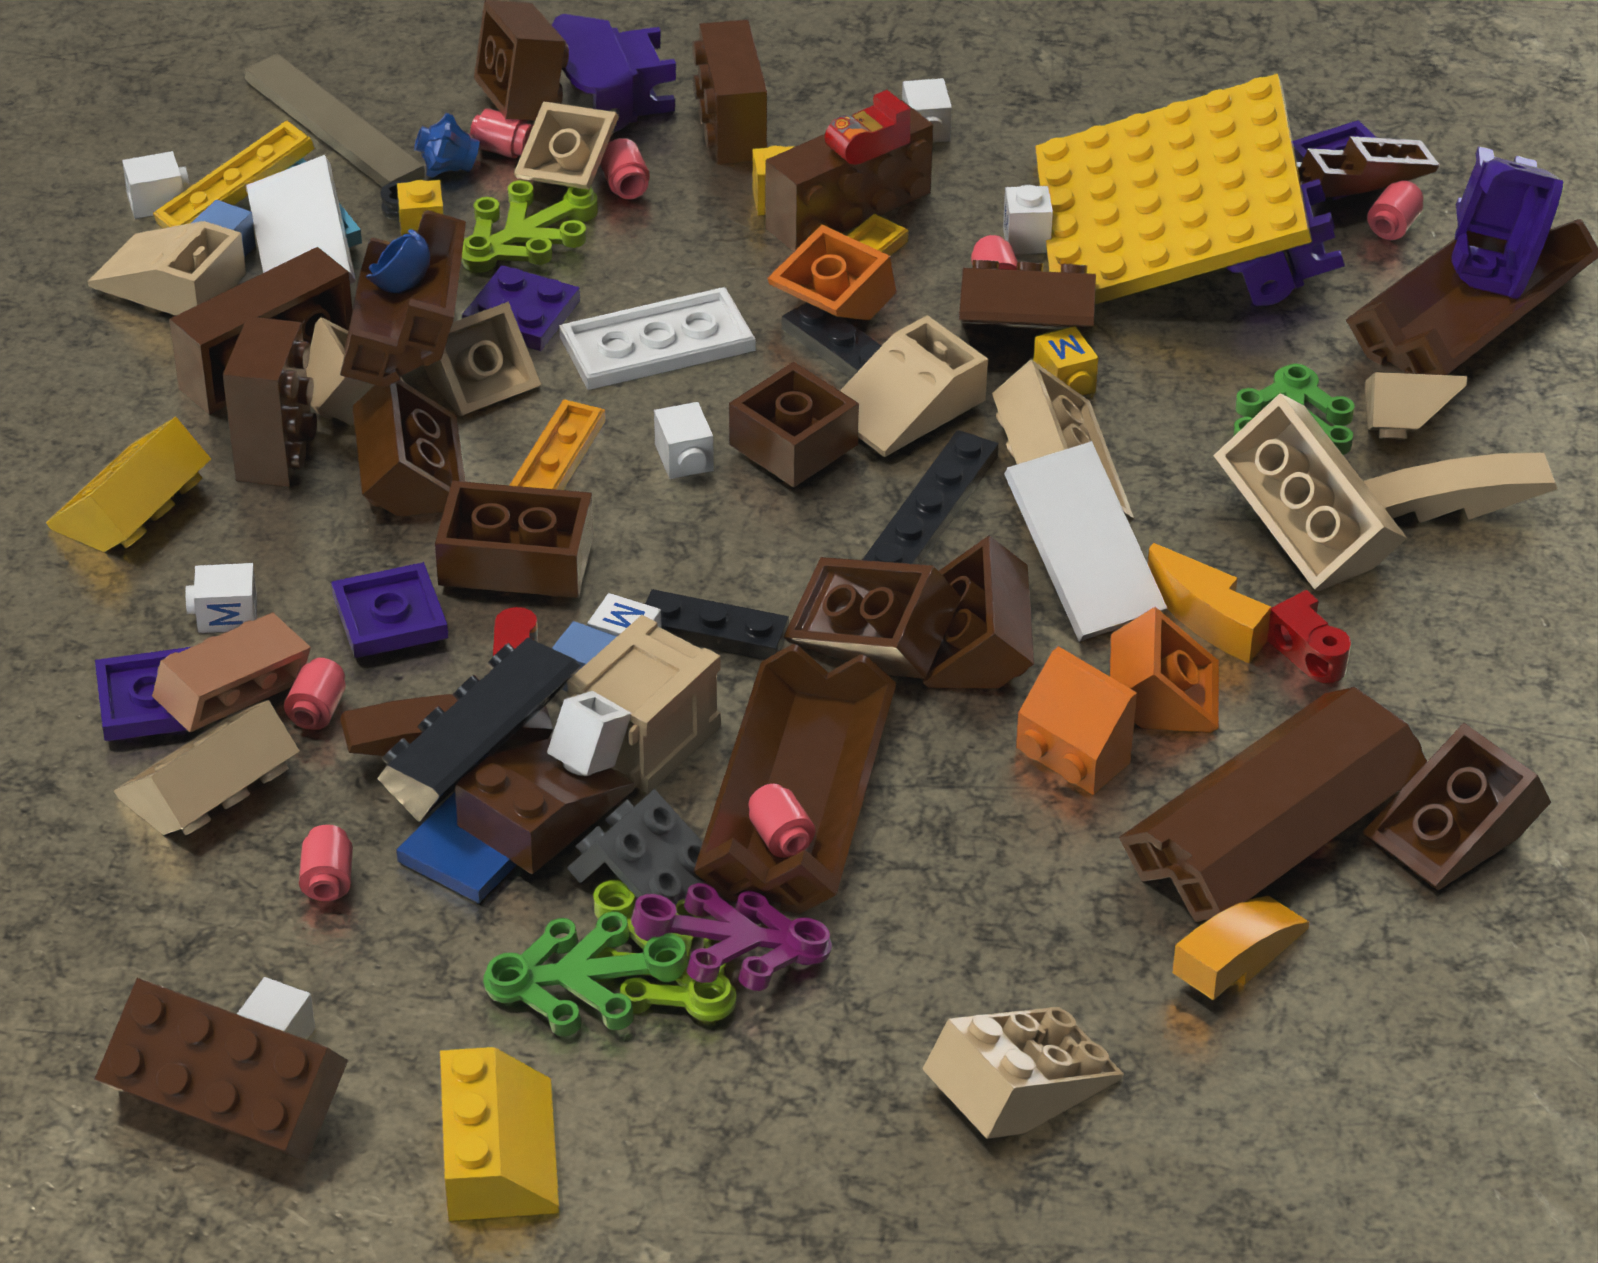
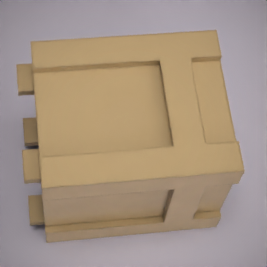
M641 615L567 680L568 695L570 697L594 691L632 713L615 766L611 768L634 782V788L637 787L649 794L721 727V712L717 711V673L721 670L720 655L705 647L700 649L658 627L657 622Z

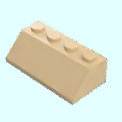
M1031 359L992 393L998 409L996 418L1005 429L1008 438L1006 443L1008 451L1015 458L1016 463L1020 464L1092 441L1126 518L1130 523L1134 520V516L1090 401Z
M1281 393L1213 455L1314 590L1321 591L1373 570L1407 539L1406 535L1307 408Z

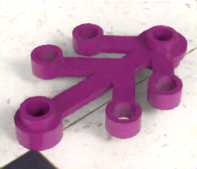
M695 883L689 886L684 907L692 915L698 917L711 915L718 921L676 915V906L668 898L657 894L640 896L636 900L631 918L636 935L646 941H649L652 937H661L666 933L720 940L721 942L707 949L699 948L691 953L687 973L692 979L702 983L714 982L723 964L759 946L772 948L773 950L761 957L750 956L745 958L738 979L744 987L750 990H765L769 986L772 974L794 962L801 965L824 962L828 959L832 949V943L829 939L830 932L821 922L811 918H797L791 921L769 905L765 896L754 891L742 892L738 897L736 907L733 908L718 896L717 891L713 887L703 883ZM764 923L770 929L758 927L757 924Z

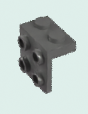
M655 789L635 806L628 799L605 819L611 828L604 833L597 826L575 846L582 854L567 867L581 883L605 862L637 898L645 894H657L668 898L675 906L679 900L686 898L690 885L705 882L694 873L703 842Z

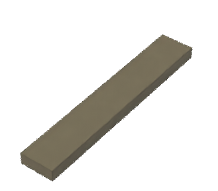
M273 55L244 69L245 79L248 83L380 186L384 187L386 184L394 181L412 182L425 178L424 165L281 55Z

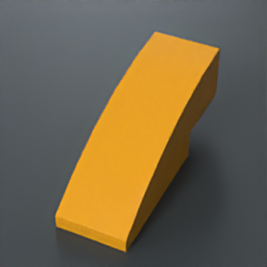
M1156 543L1149 547L1148 566L1166 603L1167 609L1176 619L1199 637L1249 664L1267 642L1271 606L1236 592L1238 578Z
M1270 896L1257 897L1238 903L1218 913L1175 945L1172 973L1214 1000L1236 980L1243 985L1247 984L1309 929V921Z

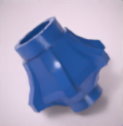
M446 112L444 117L436 124L431 125L430 128L421 126L415 141L414 150L421 152V156L426 164V176L433 178L447 171L463 170L470 172L478 154L480 141L471 138L468 133L459 127L453 114Z

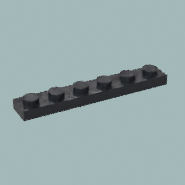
M957 430L862 560L922 564L998 458L999 443Z

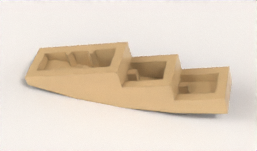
M1500 453L1449 459L1398 470L1363 481L1392 519L1415 511L1419 523L1462 508L1465 509L1468 520L1557 490L1545 453Z

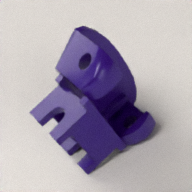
M561 14L554 19L552 26L566 41L569 48L568 64L566 68H562L564 74L575 87L585 93L593 94V109L610 111L616 108L615 112L619 118L613 133L625 128L629 123L638 122V116L675 111L674 95L656 96L653 89L657 84L676 81L675 60L660 61L655 49L661 48V30L659 27L619 32L617 28L611 27L608 20Z
M1478 146L1475 153L1476 163L1462 198L1458 197L1456 202L1458 227L1455 232V240L1457 242L1451 256L1452 264L1460 279L1470 287L1519 299L1530 280L1552 226L1563 189V180L1545 169L1537 168L1536 160L1515 156L1514 161L1494 157L1492 149ZM1467 231L1507 240L1504 254L1468 245Z
M1319 179L1301 185L1312 242L1286 249L1292 275L1284 251L1225 267L1231 272L1243 273L1255 306H1269L1279 303L1293 289L1305 285L1303 279L1345 267L1340 250L1330 253L1325 251L1323 242L1336 238L1334 233L1335 225L1331 213L1313 217L1311 206L1326 200ZM1269 280H1275L1274 282L1264 285V283H1266Z

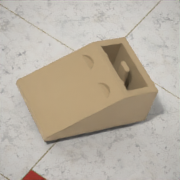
M206 221L135 233L87 281L88 287L178 315L234 288L246 275L242 234Z
M928 315L893 333L840 390L859 403L858 437L882 456L886 457L986 401L988 358Z
M1060 1007L949 1018L923 1067V1071L986 1139L1025 1134L1119 1082L1124 1076V1073L1109 1059L1107 1051L1102 1046L1094 1043L1076 1025L1074 1017Z

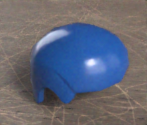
M412 229L408 230L410 234H405L393 240L382 252L377 264L374 263L369 266L372 274H368L366 278L385 292L401 294L417 286L426 276L430 264L429 247L425 239Z

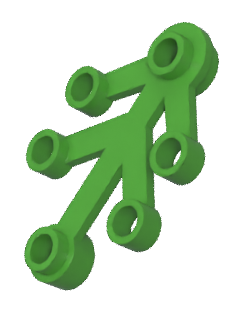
M1290 364L1276 371L1273 384L1260 391L1253 388H1245L1237 393L1235 409L1243 417L1236 420L1233 437L1253 419L1252 417H1255L1281 393L1302 405L1309 402L1324 412L1327 421L1335 426H1329L1309 411L1338 450L1344 455L1351 451L1353 432L1344 425L1352 422L1355 405L1347 397L1336 396L1332 398L1318 387L1319 378L1310 368L1302 364Z
M620 912L603 914L598 919L596 927L579 943L575 924L570 919L557 918L547 924L545 933L521 955L517 953H503L493 958L487 966L483 982L487 994L493 1000L501 1003L523 1001L548 1018L550 1028L554 1034L565 1037L575 1034L581 1027L582 1021L579 1008L573 1001H559L544 990L543 986H562L599 1010L603 1023L607 1028L621 1030L627 1028L634 1020L630 998L624 994H614L594 980L650 973L660 981L671 982L681 977L687 968L688 957L684 941L677 935L666 933L661 937H652L644 946L643 953L595 958L606 947H619L628 941L630 931L625 915ZM612 927H619V928H620V929H618L617 931H613V932H608V931H607L608 929H610V928H612ZM559 934H568L563 938H555ZM553 953H568L558 963L542 965ZM616 1009L624 1010L619 1014H610L613 1010ZM565 1015L571 1016V1018L565 1021L558 1020Z

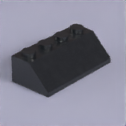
M528 637L515 649L507 643L488 661L487 664L492 670L486 676L479 680L473 674L453 693V696L458 700L446 712L440 706L435 708L417 726L423 732L411 744L404 738L401 739L384 755L382 760L387 766L377 779L420 822L455 790L456 782L487 757L493 755L559 694L567 684V680L581 666L574 658Z

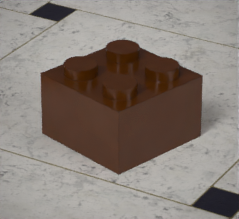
M795 362L787 365L729 403V445L793 487L858 445L859 403Z

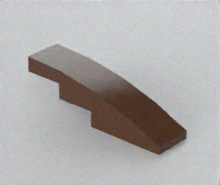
M1351 136L1344 150L1308 148L1303 161L1297 162L1301 185L1319 179L1325 198L1354 195L1386 188L1392 183L1410 181L1434 173L1439 167L1438 162L1421 140Z
M453 694L395 700L344 711L340 721L348 752L384 756L403 738L411 744L423 733L417 726L435 708L440 706L446 712L458 700ZM545 706L510 739L530 742L549 739L553 726L547 707Z

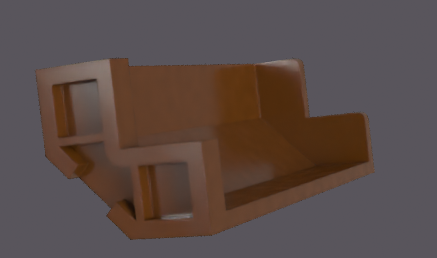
M429 210L423 212L417 233L428 244L430 264L426 276L414 288L401 294L385 292L366 278L368 274H372L369 266L374 263L377 264L382 252L391 243L377 238L369 240L358 278L340 372L341 376L385 388L401 380L402 375L422 365L427 367L442 359L454 320L466 221Z
M1576 219L1553 229L1550 228L1530 280L1519 299L1470 287L1460 279L1454 270L1451 260L1457 240L1453 239L1345 320L1366 357L1379 365L1387 361L1403 370L1405 374L1447 375L1598 259V247L1581 219ZM1467 231L1468 245L1504 254L1507 240Z
M791 644L762 661L694 868V873L730 903L737 904L738 897L742 892L754 891L765 896L768 901L780 903V911L801 914L836 896L896 682L866 655H859L828 673L796 644ZM779 784L783 788L789 789L815 826V836L806 850L792 857H776L770 852L749 819L748 803L752 794L764 785Z
M1356 687L1325 693L1118 838L1142 882L1171 877L1194 922L1209 920L1218 913L1252 898L1394 795L1427 763V760L1422 752L1419 740L1413 735L1409 725Z

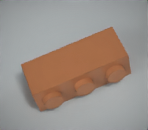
M272 612L254 621H246L239 627L219 636L209 637L202 643L184 651L168 655L161 660L158 667L152 697L189 732H192L292 687L300 669L307 663L311 647Z

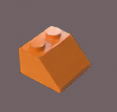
M824 225L818 227L768 277L769 285L832 315L844 318L871 320L896 294L892 263L889 255Z
M1156 607L1111 634L1110 677L1137 692L1135 724L1141 729L1212 733L1219 728L1218 659Z
M1058 646L1050 654L1018 712L1016 748L1024 752L1029 758L1039 761L1060 774L1068 782L1076 784L1094 795L1130 764L1137 692Z

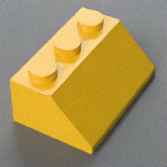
M175 416L131 443L57 511L46 524L51 530L102 552H106L119 543L124 548H127L146 533L147 530L142 524L149 518L156 521L175 505L171 497L177 491L183 495L202 480L203 477L198 471L211 458Z
M496 1047L441 1050L444 1173L448 1221L559 1213L551 1078Z

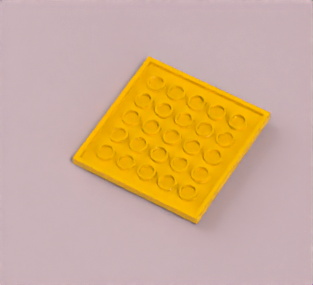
M1278 73L1267 77H1257L1247 83L1227 89L1214 90L1207 95L1187 101L1174 102L1167 107L1143 114H1133L1126 119L1103 126H1093L1086 131L1073 135L1053 138L1046 143L1035 146L1040 186H1048L1053 210L1051 239L1046 240L1049 272H1061V264L1087 265V273L1096 274L1095 304L1312 242L1283 89Z

